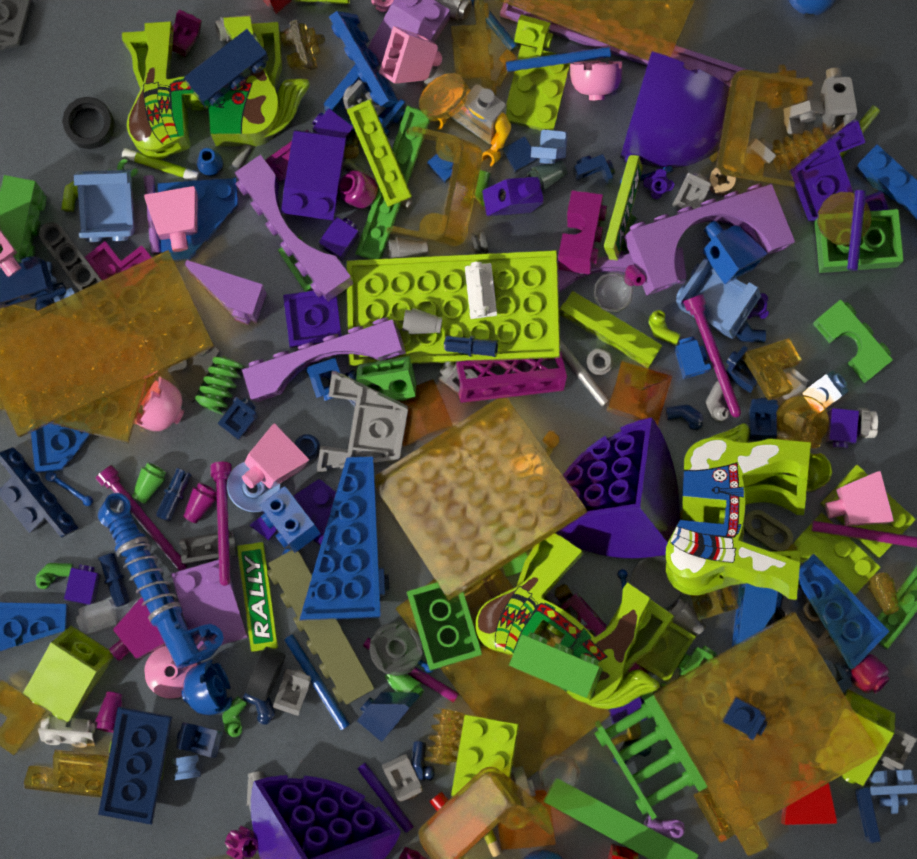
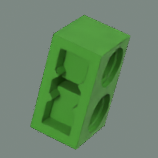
M410 356L358 365L357 382L395 400L404 401L416 396L417 382Z

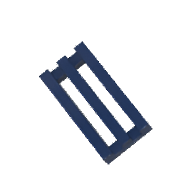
M869 787L855 788L865 840L869 843L880 842L881 839Z

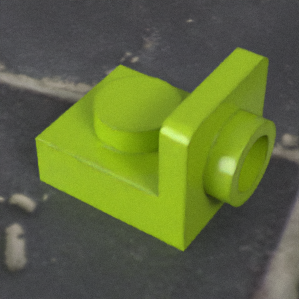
M520 15L514 42L536 47V55L541 56L544 49H549L553 37V33H549L551 22Z

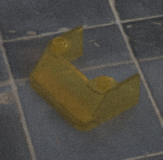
M746 69L737 71L730 81L716 161L719 172L725 176L794 187V181L764 177L763 160L755 154L746 153L755 101L769 102L773 100L778 93L779 83L805 88L812 86L813 81Z
M413 126L407 129V135L437 141L436 153L439 158L453 163L443 215L437 213L425 215L420 222L418 231L391 226L387 227L386 233L447 246H458L465 241L483 158L482 150L477 144L455 135Z
M486 767L476 774L419 829L418 835L421 846L431 859H464L463 856L499 822L509 829H519L532 820L549 835L554 830L548 811L542 804L498 768Z

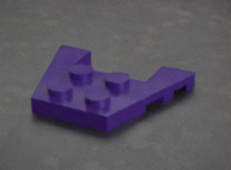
M857 119L849 122L790 170L808 221H815L819 215L853 213L855 196L840 153L866 143ZM882 191L865 197L864 212L889 210Z
M318 479L293 495V497L320 532V535L313 539V541L321 546L336 491ZM261 517L250 524L254 530L268 541L278 531L275 526L269 529Z

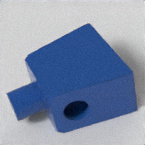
M713 221L703 230L711 239L703 249V253L725 285L755 269L768 254L738 225H734L724 231L716 221Z

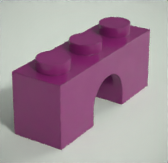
M580 191L571 192L567 211V227L582 230V232L578 234L563 233L558 254L559 270L590 274L592 264H597L599 249L595 248L596 242L601 243L603 227H600V222L605 221L607 215V206L603 205V194Z

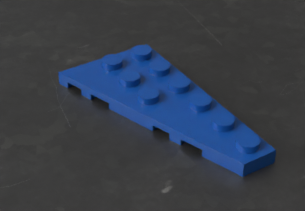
M346 457L299 621L379 618L381 616L373 457Z

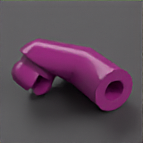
M629 265L624 275L625 283L629 286H641L644 284L645 276L635 265Z

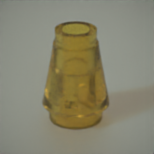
M880 573L871 577L868 589L884 614L889 615L897 612L899 606L894 579L888 573Z

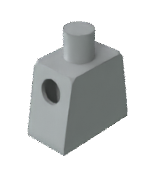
M830 68L826 71L827 79L824 80L820 93V99L824 103L825 113L822 114L824 135L836 134L854 120L857 114L852 79L850 77H842V70L840 68Z

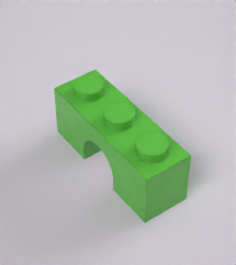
M840 299L816 319L813 324L829 343L840 336H849L855 340L858 347L857 354L847 364L865 384L893 360L890 357L891 352L884 343H878L872 336L874 332L865 322L861 323L857 319L855 309L848 302L844 303Z

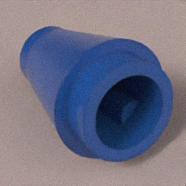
M210 148L202 149L197 159L199 171L209 176L217 174L223 166L221 155Z

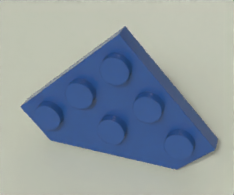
M236 178L157 183L158 192L194 186L198 195L197 233L186 236L188 249L179 252L172 251L170 239L161 240L163 263L190 261L201 245L215 233L230 213L232 214L238 207Z
M106 383L27 394L35 472L64 470L110 412Z

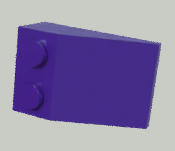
M299 130L293 131L281 213L334 220L337 214L339 182L342 175L346 137Z

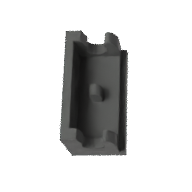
M234 530L229 531L230 558L238 557ZM218 533L182 538L179 541L182 549V564L184 565L219 560Z

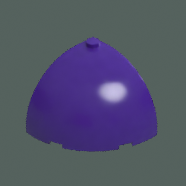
M652 51L620 158L625 159L624 162L627 163L630 155L639 156L641 164L656 168L667 166L679 168L700 162L718 151L731 137L741 118L744 108L742 99H736L737 93L714 76L700 69L690 71L684 67V62Z
M647 418L620 427L621 431L609 438L605 435L577 457L561 476L560 481L562 483L556 493H552L548 500L542 521L545 527L558 536L563 537L577 548L599 555L618 558H647L666 555V546L680 521L679 491L673 461L664 436L653 418Z
M279 775L253 782L251 791V820L254 838L258 842L260 859H385L396 844L401 830L379 806L375 808L365 801L364 795L334 781L312 776H303V779L288 778L287 775Z

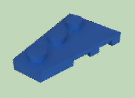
M0 602V652L64 632L67 629L68 604Z

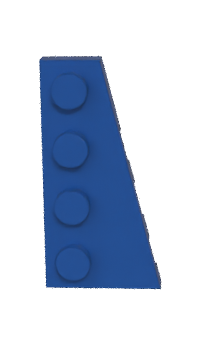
M336 11L329 16L333 23L331 28L335 35L344 42L346 46L344 50L347 56L352 61L354 60L359 68L357 70L359 77L371 89L370 96L377 105H380V107H392L398 100L388 79L379 74L377 67L380 62L377 55L366 46L369 42L366 32H361L357 27V24L360 23L358 15Z
M812 554L800 566L799 585L850 670L854 669L888 634L889 630L815 554Z

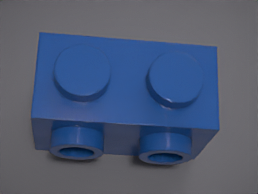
M285 486L259 505L264 512L260 517L269 529L275 526L279 532L275 535L284 548L290 546L294 553L320 535L314 523Z

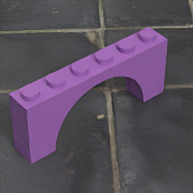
M761 183L749 187L745 193L739 194L738 191L725 195L724 200L718 202L715 199H710L701 203L699 208L693 209L692 206L677 211L678 215L669 217L668 214H664L655 218L653 223L646 225L645 222H640L632 225L630 231L624 236V240L634 265L646 278L642 285L646 296L669 289L678 282L674 264L676 247L684 231L696 224L716 221L732 226L738 225L768 253L767 255L785 250L795 243L772 184L762 187Z

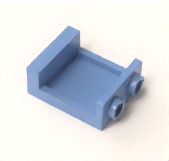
M131 169L78 171L74 174V186H78L81 225L79 238H86L87 242L102 241V237H112L113 241L128 240V236H132L135 233Z
M704 258L701 264L698 263L693 268L691 279L687 285H683L679 289L676 302L680 310L691 315L690 311H686L683 301L703 294L707 303L704 305L706 308L704 313L709 326L733 339L760 299L761 294L758 287L750 282L746 285L735 279L725 285L710 262Z

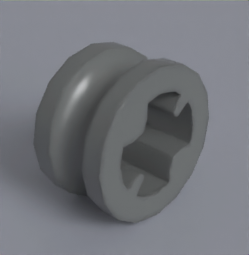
M480 231L478 235L470 233L475 254H480V252L488 254L484 231Z

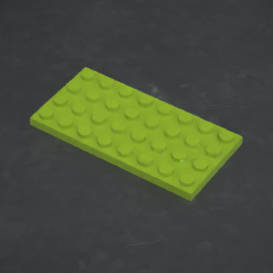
M557 251L347 261V272L354 283L347 288L348 330L358 326H363L364 329L374 326L373 322L382 318L394 320L398 325L406 353L390 359L410 356L412 364L467 360L560 358ZM473 262L491 263L497 316L470 318L465 266H471ZM415 308L437 317H442L440 333L409 334V331H403L405 310ZM472 335L475 336V339L498 340L497 356L473 354L472 357H469L465 353L447 352L444 350L445 337L470 338ZM348 354L350 367L379 361L368 356Z

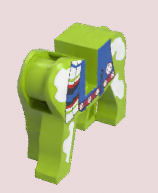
M745 423L696 442L688 449L684 459L683 520L679 521L666 546V576L668 581L677 590L688 595H702L731 585L748 583L756 587L776 590L788 599L797 600L801 551H767L743 542L745 505L757 502L773 503L790 510L796 515H804L811 442L766 439L749 443L750 428ZM783 473L794 474V475H796L797 477L785 475V474H783Z

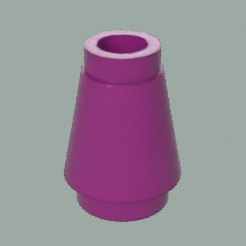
M199 482L197 487H193L183 517L197 524L217 500L215 498L217 491Z
M106 692V697L95 720L97 730L109 733L114 732L117 710L119 706L122 707V694Z

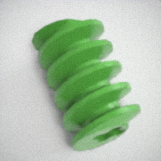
M222 356L213 357L212 361L217 367L208 368L209 373L213 377H204L203 380L209 386H200L199 390L204 396H195V400L201 406L224 415L219 410V407H228L223 398H232L233 396L227 389L237 387L232 378L240 379L241 375L236 369H245L246 366Z

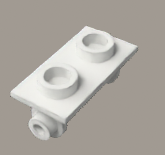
M473 262L471 266H465L470 318L497 316L491 263Z
M53 716L42 718L41 728H38L41 741H44L46 744L59 745L60 743H67L79 748H84L87 745L95 746L93 734L96 732V723H92L91 720L72 718L70 728L66 727L67 722L65 720H60Z

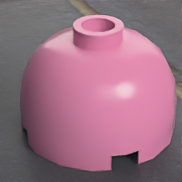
M581 61L570 63L571 82L579 93L589 95V100H605V95L613 93L620 85L622 80V62L608 61L607 64V62Z
M159 377V382L155 380L141 402L143 413L137 412L135 424L150 431L168 429L172 423L177 425L184 414V410L181 409L183 400L180 391L171 382Z

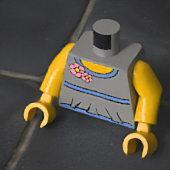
M475 84L471 90L469 88L454 90L441 105L442 110H437L433 113L431 121L434 118L438 119L441 124L437 130H440L448 120L447 115L450 114L452 119L488 144H492L491 148L482 153L481 161L491 156L492 162L490 166L494 165L500 160L501 153L499 149L503 148L511 131V124L506 115V104L494 96L492 90L484 89L478 84Z

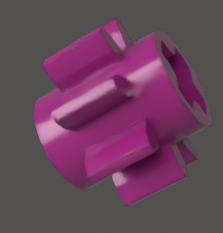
M240 826L239 831L231 830L226 837L225 844L228 848L226 854L235 859L253 857L258 850V842L254 838L253 831L244 826Z

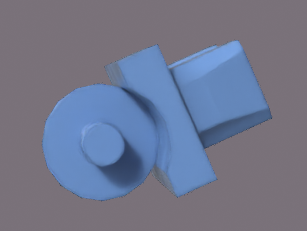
M910 769L896 770L897 785H888L887 771H872L870 774V786L866 787H869L871 795L889 794V798H880L879 804L880 807L889 806L891 814L898 813V806L908 805L907 797L898 798L897 794L917 793V784H915L914 775Z

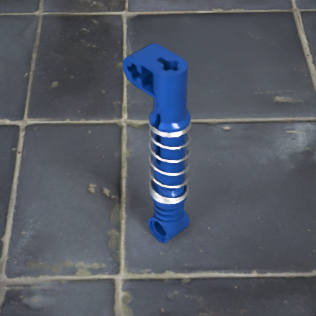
M121 493L108 495L98 511V519L101 524L109 528L115 540L117 556L120 558L127 557L123 568H128L132 576L129 580L134 581L138 588L135 593L141 594L144 600L142 606H147L150 612L148 619L153 626L157 627L178 669L212 657L223 643L224 636L222 631L213 624H205L188 630L181 616L183 611L179 602H175L177 596L170 593V583L164 581V571L156 565L158 558L150 553L152 546L148 544V538H146L145 534L140 533L137 525L134 524L135 521L130 513L131 504L129 499ZM110 508L117 510L118 513L113 512ZM201 641H203L204 643H203L202 646L198 649L197 646L199 645V643H200Z

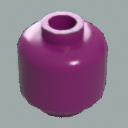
M353 170L341 178L339 182V195L344 202L356 208H365L373 203L376 198L377 183L371 176Z
M868 654L850 671L852 675L851 681L866 694L871 692L877 694L890 680L888 677V667L873 654Z

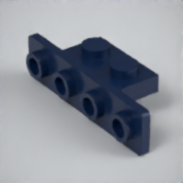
M14 447L1 451L0 462L12 477L0 488V497L25 529L31 533L47 520L61 538L74 533L78 526L58 503L56 497L41 482L40 477L25 462L23 456Z

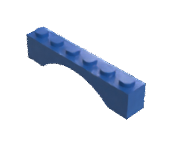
M876 144L859 162L854 171L873 188L882 191L917 219V180Z

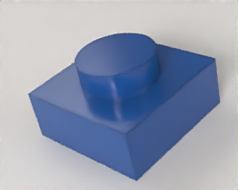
M447 145L427 162V165L444 183L464 167V163Z

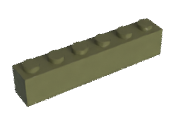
M291 550L269 562L268 564L271 569L267 573L273 584L279 583L284 593L280 594V597L287 609L292 607L297 616L293 620L300 632L306 631L309 637L306 644L313 656L318 653L323 663L319 667L326 679L332 678L336 686L332 688V691L338 702L344 701L348 705L375 690L337 619L299 621L312 578V574L300 552L294 553Z

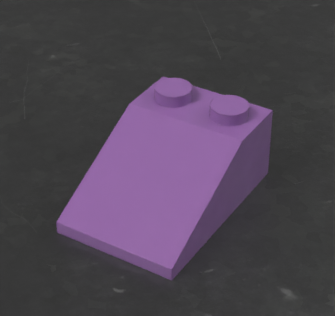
M394 0L370 42L368 49L377 55L380 62L379 65H381L393 26L422 35L435 43L450 20V10L435 0Z
M186 260L185 266L189 273L235 317V321L249 325L250 321L257 323L267 295L263 284Z
M219 560L171 574L188 630L205 624L216 625L224 636L221 645L248 638L231 576L229 585L223 586L220 584ZM201 641L197 648L199 649L204 642Z

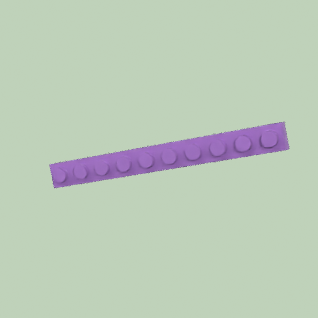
M504 0L500 11L501 17L518 22L520 15L551 22L549 33L596 49L610 47L611 54L644 65H648L652 51L684 62V67L690 71L700 69L714 76L737 93V96L745 99L755 74L754 71L542 0Z

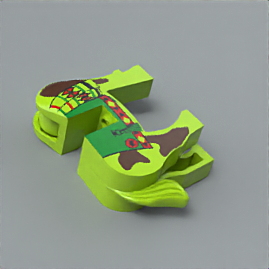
M250 16L224 18V27L231 40L248 29L266 51L269 61L266 62L267 66L257 74L252 73L245 78L246 82L240 88L228 91L224 95L225 98L218 105L209 106L210 134L216 147L261 146L271 141L278 132L291 122L297 112L301 99L310 87V82L303 78L286 79L277 91L279 77L283 69L281 34L278 22L252 24ZM171 21L144 23L145 31L122 32V41L132 55L133 71L140 87V92L128 115V133L136 148L142 154L156 159H164L189 149L188 108L195 111L207 109L188 87L184 79L185 76L170 79L174 33Z
M539 523L535 529L534 547L525 560L517 586L487 601L477 614L476 631L481 642L494 651L513 655L521 634L527 637L530 632L540 635L545 626L560 638L565 634V637L560 642L561 645L574 650L572 655L580 658L581 654H585L599 661L598 666L603 671L591 700L566 689L563 690L574 699L596 708L613 709L622 707L642 695L658 690L660 687L659 682L643 670L637 669L629 673L628 671L639 659L653 650L675 618L674 615L627 582L623 588L622 603L616 619L610 627L595 637L566 611L544 600L546 594L584 553L563 537L558 536ZM646 609H647L646 616H645L644 620L642 621V623L640 624V621H641V619H642V617H643V615H644V613H645V611H646Z

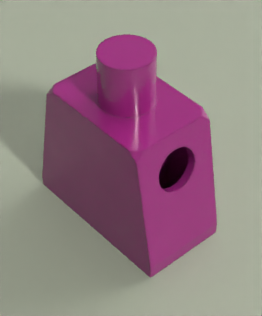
M142 597L113 629L120 640L111 646L109 651L118 661L130 652L136 659H142L165 645L157 627L153 626L148 619L150 612L147 606H142L144 602Z

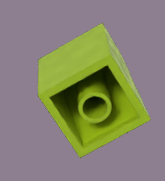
M70 626L50 643L23 694L29 697L34 704L41 705L51 711L56 718L69 722L78 714L114 656L109 649L75 627Z
M847 689L816 749L815 761L821 768L827 771L833 770L841 774L847 782L852 784L858 783L864 786L894 735L895 713Z

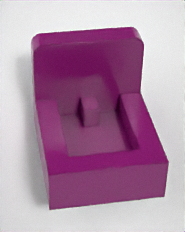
M178 10L175 23L173 24V52L186 57L199 38L201 19Z

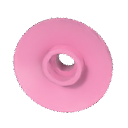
M160 647L150 655L146 662V682L149 688L160 697L169 699L182 697L185 676L197 663L178 669L167 647ZM169 666L175 669V674L172 677L166 675V669Z

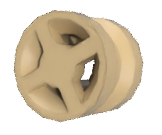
M727 166L716 167L708 179V182L712 184L709 190L717 196L727 195L736 182L734 171Z

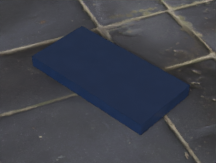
M118 707L98 815L153 824L173 716Z

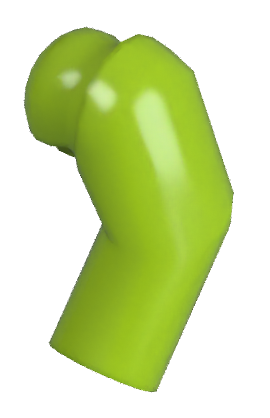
M74 181L67 184L64 188L61 205L62 211L74 212L75 202L78 198V186H74Z
M653 311L649 316V325L653 336L676 346L680 333L668 329L665 321L666 315L663 311Z

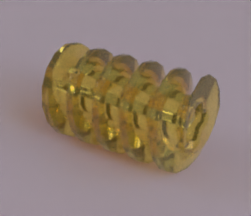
M815 127L812 133L809 130H805L802 136L799 133H795L792 139L789 136H785L782 142L779 139H775L772 144L774 148L771 151L776 155L773 162L777 172L781 173L782 164L788 170H791L792 161L798 165L802 158L805 159L824 144L827 139L819 127Z
M437 708L442 712L433 714V718L439 721V724L431 725V729L436 731L437 734L429 736V740L433 741L435 745L427 746V750L433 753V756L425 757L424 760L451 766L450 763L457 762V757L452 753L459 751V746L454 742L461 740V735L456 733L463 728V724L459 723V720H463L466 714Z

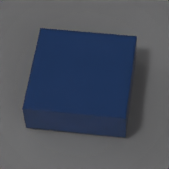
M525 136L502 148V152L515 173L538 160V158L531 157L532 147Z

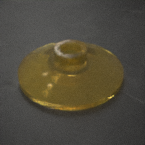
M796 395L786 399L780 405L776 414L777 428L780 434L790 441L811 442V444H814L825 436L829 427V415L824 405L817 399L806 395ZM806 414L808 419L803 420L799 415Z

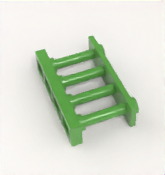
M651 692L642 695L645 702L641 704L640 709L610 727L604 729L600 721H596L595 725L598 731L594 732L602 747L606 744L608 745L639 797L635 802L642 814L648 813L653 820L657 816L651 808L652 806L687 785L689 787L695 785L699 792L707 788L708 785L654 694ZM654 716L658 723V726L654 727L655 731L620 752L617 751L611 738L644 718L648 717L650 719ZM659 740H662V742L668 740L672 747L668 750V754L632 775L624 761ZM674 762L675 764L682 763L686 770L681 773L683 776L645 798L638 786L639 783Z

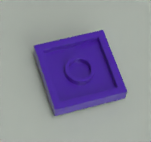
M314 291L283 295L290 348L299 347L307 343L317 345L323 343V338L338 334L339 337L342 336L337 296L327 302L323 295L318 297Z

